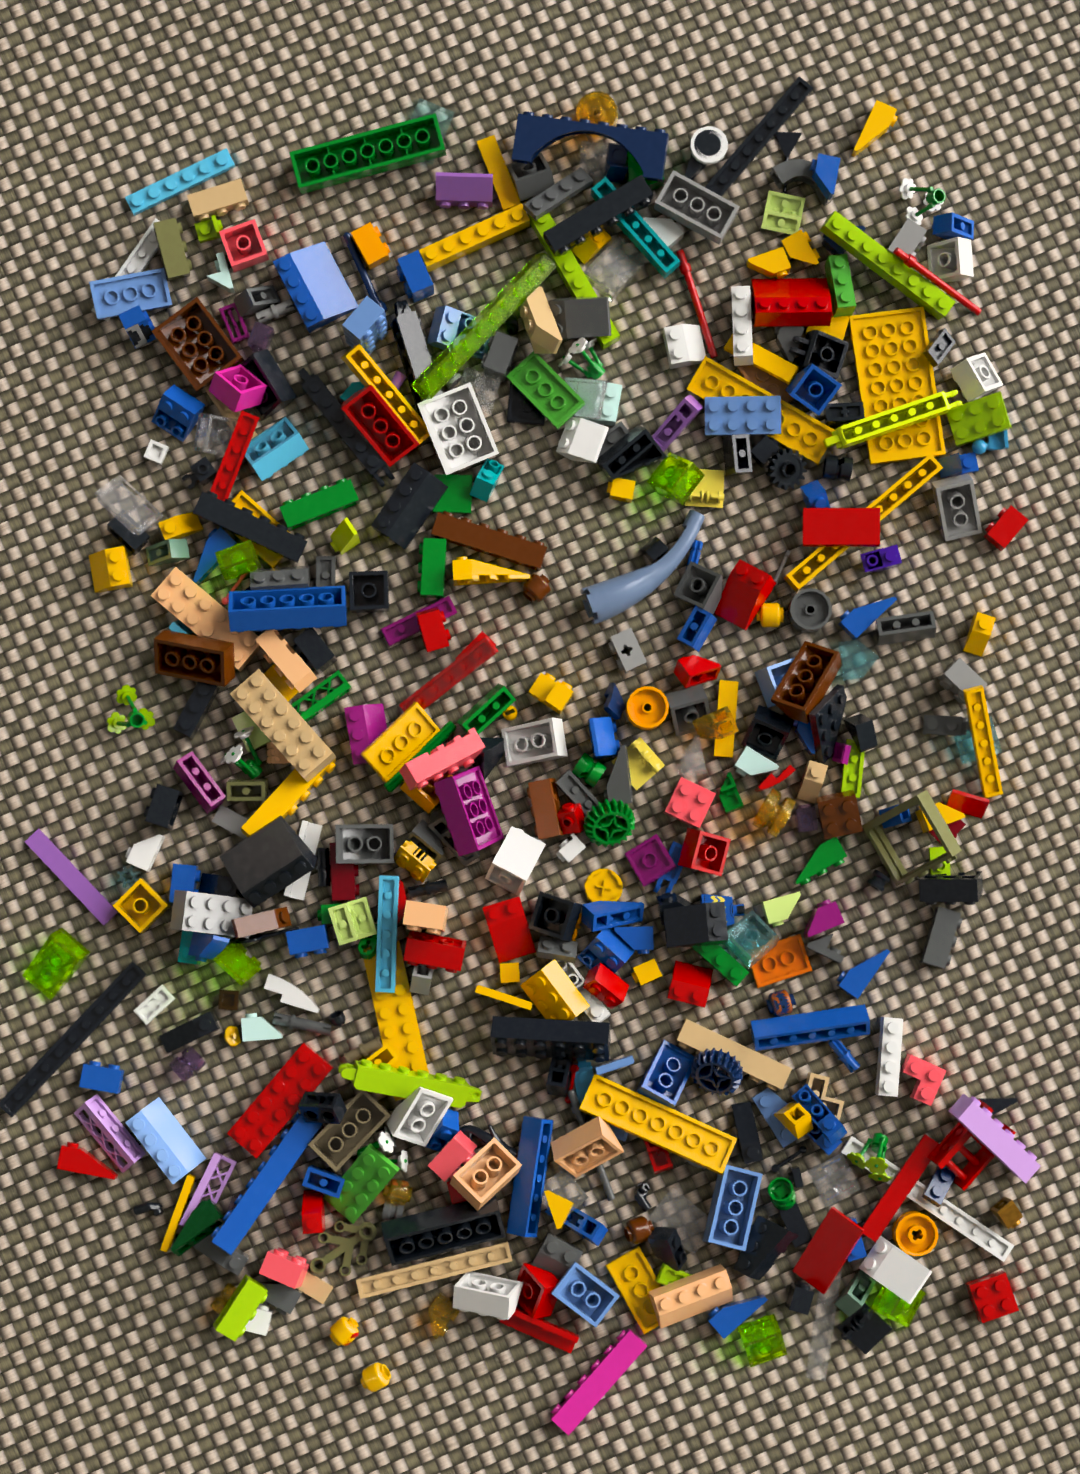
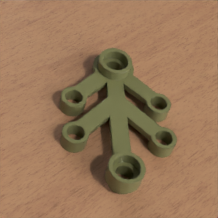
M342 1220L336 1221L334 1224L335 1231L339 1233L343 1231L355 1233L356 1235L351 1238L329 1235L326 1231L319 1233L318 1241L325 1244L328 1242L340 1246L322 1258H314L310 1263L312 1272L316 1274L322 1273L326 1268V1264L345 1252L343 1264L339 1272L342 1276L350 1275L354 1245L360 1241V1252L356 1256V1262L359 1265L366 1264L369 1241L373 1240L377 1234V1229L371 1222H363L360 1226L346 1224ZM338 1223L344 1225L342 1230L337 1229L336 1225ZM365 1228L371 1230L369 1235L364 1234L363 1230ZM321 1234L327 1235L326 1241L320 1239ZM361 1255L365 1257V1262L363 1263L358 1261V1257ZM320 1261L322 1267L316 1268L315 1262ZM343 1267L349 1268L347 1274L342 1272Z

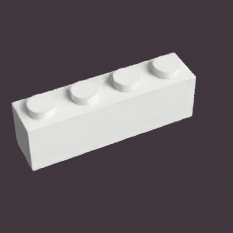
M750 286L731 287L734 366L753 365Z
M881 1017L876 1095L898 1097L903 1019Z

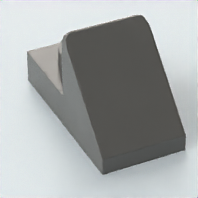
M833 934L805 944V948L836 963H842L844 956L840 955V950L834 947L827 948Z

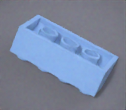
M160 1097L125 1122L172 1184L178 1182L207 1159Z

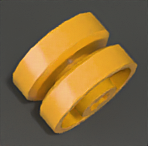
M644 686L636 689L630 695L626 703V716L634 727L640 730H652L664 722L668 714L669 703L661 690L651 686ZM646 704L650 705V711L644 710Z
M907 1211L900 1214L894 1221L892 1238L896 1246L906 1254L923 1256L931 1252L936 1246L938 1229L935 1222L927 1215L918 1211ZM913 1230L917 1231L916 1236L912 1235Z

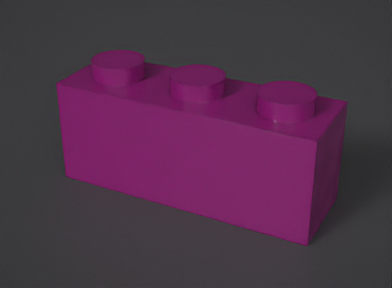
M193 751L176 761L173 769L207 814L223 804L226 798L225 794Z

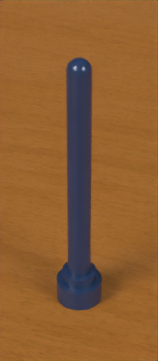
M345 232L343 235L370 298L382 307L386 313L388 311L386 304L379 300L351 234Z

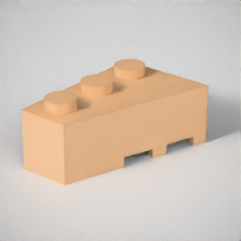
M266 630L255 639L265 652L263 657L269 664L274 663L276 665L274 669L280 677L285 675L287 678L285 682L291 689L296 688L300 693L317 679L312 670L277 630Z

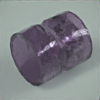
M188 1046L182 1052V1056H177L169 1065L179 1078L186 1082L194 1075L193 1071H199L206 1065V1062L192 1046Z

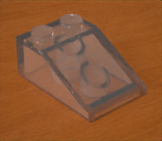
M620 236L584 271V274L590 284L604 297H609V301L612 302L647 264L648 260Z

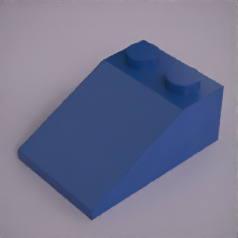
M664 1039L635 1092L673 1109L691 1074V1065L695 1057Z

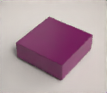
M836 742L832 761L848 765L851 746Z

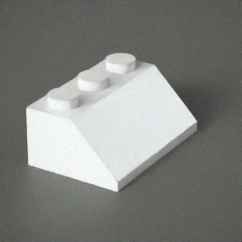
M473 1271L467 1272L454 1285L453 1308L459 1309L462 1312L478 1313L480 1316H493L499 1320H508L516 1310L523 1282Z

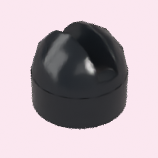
M341 1010L335 1011L329 1016L331 1024L335 1027H341L345 1023V1015Z

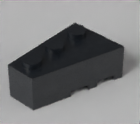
M976 871V875H965L964 872H958V875H925L919 878L920 902H925L927 905H934L937 902H944L946 905H954L956 902L974 905L983 894L982 871Z
M758 1215L750 1231L746 1251H741L733 1269L760 1281L775 1264L774 1261L781 1253L784 1254L787 1250L786 1247L800 1235Z

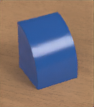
M898 805L878 810L879 815L889 811L890 809ZM909 809L882 823L883 829L911 822L912 818Z

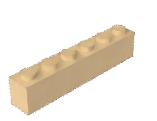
M688 1019L684 1020L675 1039L679 1041V1046L687 1050L690 1047L696 1049V1054H699L700 1051L704 1052L706 1048L710 1051L713 1048L717 1051L722 1048L724 1053L729 1052L730 1056H736V1060L740 1061V1066L743 1067V1072L749 1074V1079L757 1083L762 1080L767 1083L766 1087L777 1091L778 1088L783 1090L792 1068Z

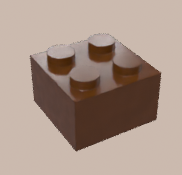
M853 790L816 797L822 833L825 839L863 832L856 795Z

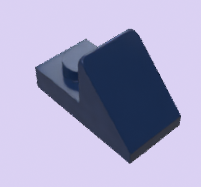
M608 143L604 177H607L610 182L623 183L628 171V166H626L627 150L620 144Z

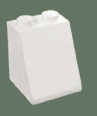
M511 827L485 879L519 896L546 844L539 840V838L527 835L519 828Z

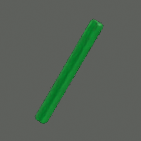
M451 721L445 724L411 760L426 752L430 755L433 749L442 744L456 730V725ZM399 771L384 784V788L388 792H393L404 781Z

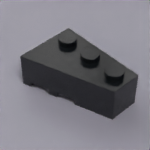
M638 424L602 454L596 463L606 476L614 480L635 471L634 469L650 465L651 462L664 459L667 456L647 429Z

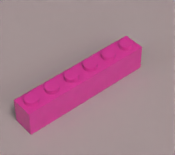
M630 1328L626 1331L623 1329L616 1337L618 1341L613 1346L610 1344L604 1350L603 1354L605 1355L600 1361L598 1359L594 1361L590 1366L592 1370L588 1375L583 1374L577 1381L579 1385L574 1390L570 1389L565 1394L564 1398L566 1400L561 1405L557 1404L551 1410V1420L568 1436L647 1347V1344Z

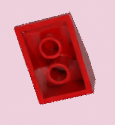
M739 559L729 574L721 600L714 614L746 631L775 587L776 582L768 573Z
M519 896L482 907L499 963L536 952Z

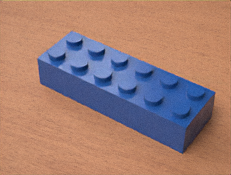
M345 586L229 591L228 616L230 632L347 626Z

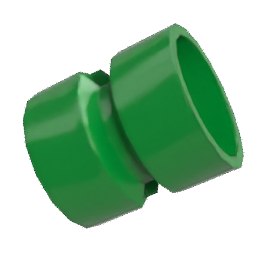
M584 753L572 773L579 779L584 778L585 783L594 788L607 767L600 762L595 763L594 758Z
M777 1177L769 1183L768 1193L773 1206L779 1210L790 1209L796 1201V1194L791 1181L784 1177Z

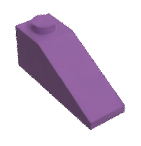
M691 394L679 403L652 435L663 452L704 408Z

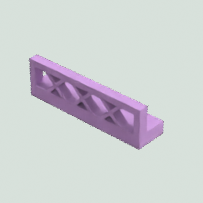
M98 1094L94 1095L74 1112L75 1116L122 1173L146 1154ZM83 1110L89 1115V1119L82 1113ZM96 1126L99 1127L101 1133L96 1130ZM108 1141L112 1143L114 1149L108 1145ZM120 1156L126 1160L127 1165L121 1161Z
M218 1152L213 1154L179 1223L180 1225H185L192 1211L201 1202L202 1197L210 1195L211 1200L217 1204L237 1161ZM221 1159L231 1164L229 1170L220 1174L218 1168ZM219 1177L220 1188L211 1191L209 1185L211 1179ZM216 1192H217V1195H216V1197H215V1199H214L213 1193H216Z

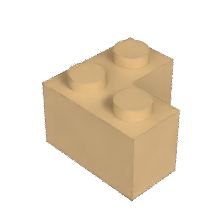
M808 1072L805 1085L807 1084L835 1117L840 1120L844 1101L826 1097L830 1077Z

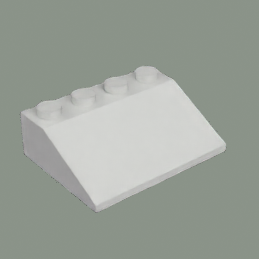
M471 382L417 404L446 475L499 454Z

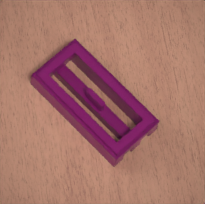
M235 303L219 308L233 345L239 341H244V339H249L250 335ZM232 308H235L237 316L244 330V335H241L240 330L231 311ZM224 311L229 313L238 336L236 338L233 336Z

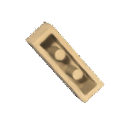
M241 178L187 195L195 222L209 220L212 215L224 216L228 214V211L232 210L240 211L249 205Z

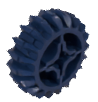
M707 1048L704 1052L700 1051L691 1065L693 1083L698 1084V1088H704V1092L709 1091L712 1095L717 1093L719 1097L722 1093L726 1096L730 1092L733 1093L738 1089L743 1078V1067L740 1066V1061L736 1060V1056H730L729 1052L724 1053L722 1048L719 1051L715 1048L711 1051Z

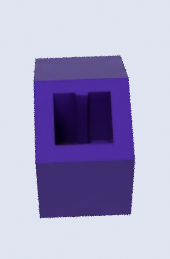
M897 545L860 554L865 573L891 569L900 566L902 563Z

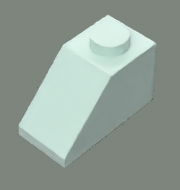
M748 746L744 748L733 766L736 768L735 772L743 777L746 775L751 777L769 773L779 768L777 764Z
M257 1013L245 1014L246 1018H241L242 1042L283 1038V1034L262 1016L257 1017Z

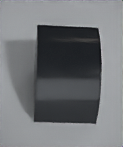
M654 537L640 550L653 564L667 553L668 547L658 537Z

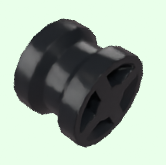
M875 869L872 878L868 879L866 883L883 893L885 890L884 886L891 879Z

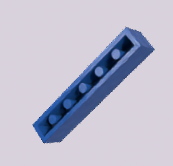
M865 1004L750 1021L755 1051L870 1034V1019Z
M530 1116L523 1117L517 1158L522 1166L513 1182L510 1213L507 1222L508 1234L522 1237H537L554 1120Z

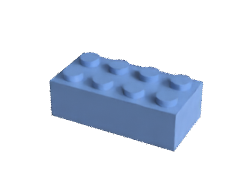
M368 296L364 298L342 324L346 343L350 347L360 344L369 355L376 348L375 344L378 340L382 341L388 334L385 310Z
M726 1165L723 1174L717 1175L703 1236L704 1242L746 1251L763 1174Z

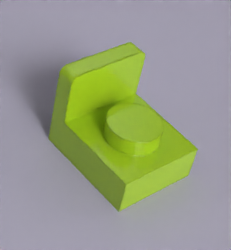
M215 215L211 216L212 219L194 224L200 243L221 238L219 231L223 230L221 220H217Z

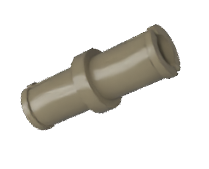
M378 1036L344 1053L347 1063L351 1064L355 1060L369 1057V1054L383 1047L382 1041Z

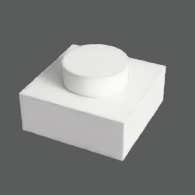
M151 439L143 457L162 465L169 447Z

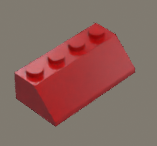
M372 385L355 392L342 403L341 409L389 467L420 444Z

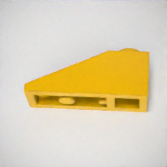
M876 100L851 156H857L885 134L889 126H894L898 118L895 116L896 108Z

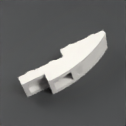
M556 960L590 1005L584 1010L592 1022H603L611 1015L599 999L583 987L585 979L575 966L569 962Z

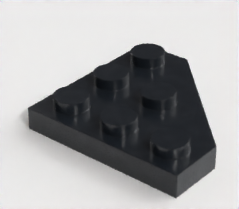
M837 684L809 713L818 763L824 764L833 755L847 699L844 685Z

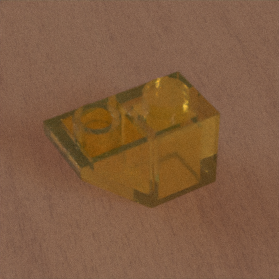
M728 706L692 721L699 739H722L739 731Z
M441 1291L428 1309L433 1338L443 1337L448 1330L447 1323L450 1319L454 1321L460 1312L453 1308V1300Z

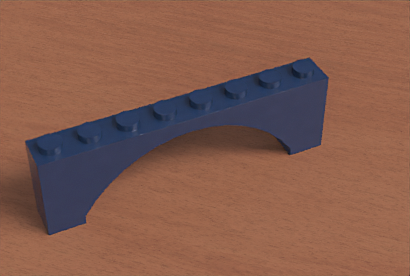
M526 111L523 114H518L512 152V161L515 163L532 165L533 159L554 142L572 135L594 134L611 139L625 148L641 167L644 180L663 182L669 134L665 133V130L654 129V131H647V128L640 126L631 129L625 124L609 126L608 122L598 121V124H593L587 119H579L578 122L561 116L560 119H555L553 115L542 114V117L534 116L535 113Z

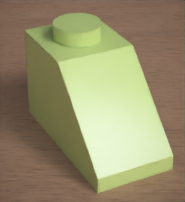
M800 891L761 902L767 925L772 924L775 927L784 924L783 920L789 918L801 896Z

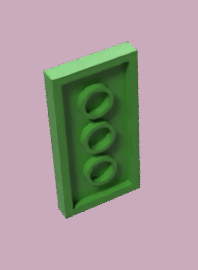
M534 351L506 376L557 430L585 405V401Z
M370 1143L342 1176L345 1182L339 1199L326 1195L324 1200L354 1224L400 1168Z

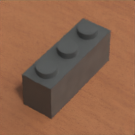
M933 611L878 618L875 623L878 646L934 638L937 628Z
M939 906L935 908L920 959L921 963L940 969H945L946 966H949L952 957L949 953L951 947L954 948L957 940L955 932L956 929H960L962 923L961 913Z

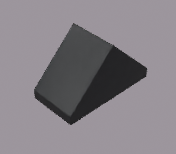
M858 714L843 720L860 753L878 746L872 719L863 714Z

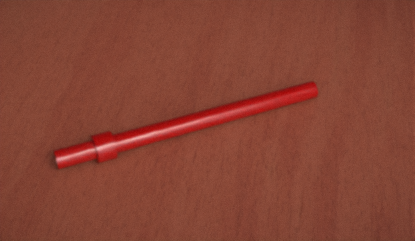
M898 247L895 248L893 254L903 260L906 266L914 268L975 315L981 313L982 310L917 262L914 256L905 253Z
M679 250L676 252L680 260L679 269L681 274L684 275L710 358L713 359L718 357L691 275L692 269L690 263H687L684 250Z

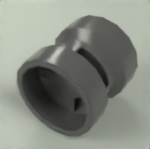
M385 1200L382 1220L388 1221L392 1218H401L403 1216L404 1203L394 1205L391 1201Z

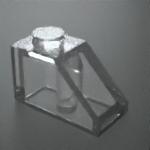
M699 736L694 737L680 758V764H677L678 774L682 775L685 779L707 774Z

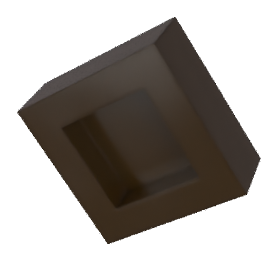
M219 990L218 1009L238 1010L240 991Z

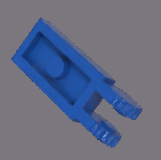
M672 842L668 852L677 867L658 878L653 890L657 893L660 890L664 879L670 882L665 893H671L683 866L678 865L683 845Z

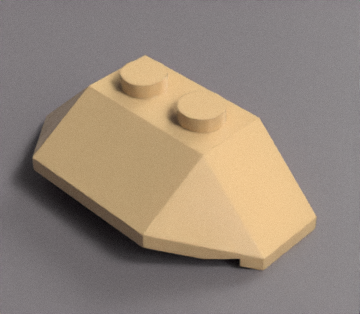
M538 286L526 298L524 305L520 309V316L534 353L557 354L563 339L543 288Z

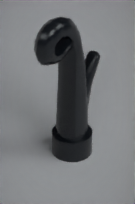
M491 1124L488 1125L490 1134L472 1125H464L459 1128V1131L468 1132V1138L471 1141L473 1135L485 1144H488L495 1138L514 1157L518 1152L513 1147L508 1146L497 1135Z

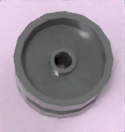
M807 588L798 592L793 597L788 606L787 616L790 624L796 630L802 633H813L819 631L829 621L832 614V605L824 592L818 589ZM809 607V610H813V613H808L807 608Z

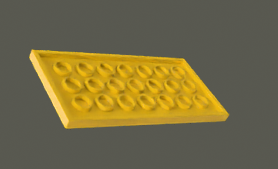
M924 306L849 316L860 401L863 402L865 418L937 393L933 366L923 354V351L929 345ZM940 416L866 441L870 465L926 458L930 453L933 457L946 454Z

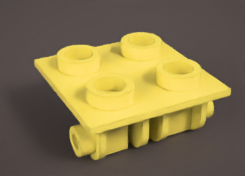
M687 468L685 506L723 508L725 470Z
M641 737L627 747L631 785L636 791L665 766ZM617 757L611 761L613 764H615Z

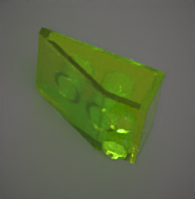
M60 928L49 936L22 976L47 998L52 1000L82 966L91 952L66 930Z
M232 943L213 960L239 985L248 986L263 970L260 967L262 963L255 956L249 957L246 954L248 950L242 944L236 945Z

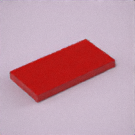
M803 508V546L880 547V508Z
M831 1207L792 1271L822 1294H825L865 1230L835 1207Z

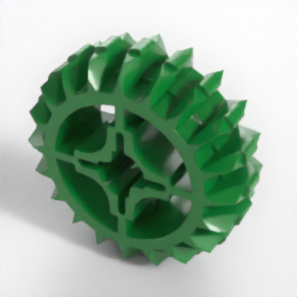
M614 798L610 802L605 799L604 803L598 801V805H592V811H587V816L584 817L583 828L586 836L592 843H595L597 846L602 844L605 848L608 844L613 847L615 843L620 845L621 840L627 841V836H631V830L635 829V817L632 809L621 800L616 802Z

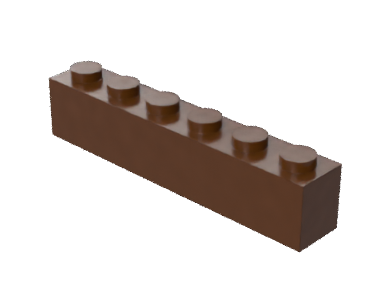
M446 511L437 513L431 537L447 539V542L537 571L541 570L547 547L544 546L543 542L538 540L530 542L526 540V537L518 534L511 536L508 535V531L497 528V531L489 529L490 526L487 524L479 523L477 525L471 523L472 520L465 517L458 519L453 517L452 513Z

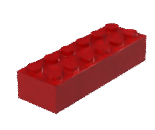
M304 1042L227 1134L257 1159L299 1110L298 1105L304 1092H314L334 1067Z

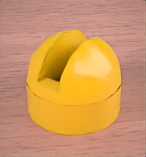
M512 705L502 713L504 719L508 721L514 720L518 714L516 707ZM514 709V711H515L514 713H511V714H509V715L506 716L505 712H508V711H511V710Z

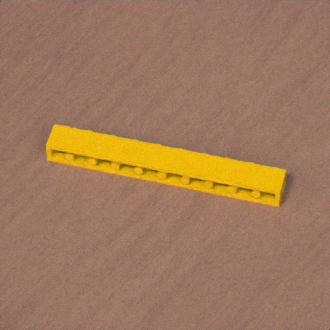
M930 453L866 508H880L881 522L939 473L943 467ZM819 547L784 577L785 581L797 593L850 547Z

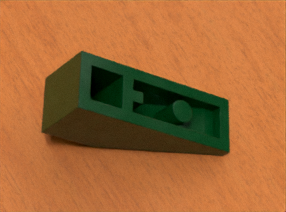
M211 1199L204 1200L192 1211L171 1247V1251L178 1257L213 1233L217 1226L221 1227L225 1223L222 1220L224 1216L216 1203Z

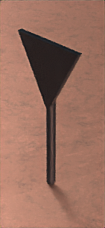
M777 132L775 135L785 155V161H787L802 133ZM787 185L783 187V193L785 194L787 192Z

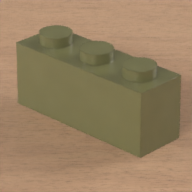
M176 218L154 222L153 228L167 281L189 277L190 271L193 268L191 260L186 259L185 252H188L186 242L181 240L180 234L183 233L181 223H177Z

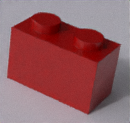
M1012 505L1008 509L1004 507L997 515L999 517L997 522H991L985 529L987 533L984 538L1000 551L1005 549L1029 520Z
M438 607L415 613L425 650L431 652L448 647V641L451 640L449 630L444 628L443 622H446L444 612L440 611Z
M599 963L588 971L583 987L607 1007L613 1009L624 1002L629 985L605 965Z

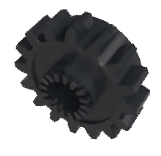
M787 447L786 449L780 448L778 453L773 452L772 458H768L769 463L766 465V468H768L766 475L770 476L769 482L775 483V487H781L783 490H787V488L794 489V484L799 486V479L804 480L805 477L802 474L807 472L806 469H803V466L807 464V462L802 461L804 456L799 454L798 450H792V448Z

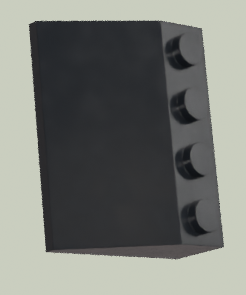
M281 815L220 855L223 864L240 893L253 908L312 871L317 860L314 853Z

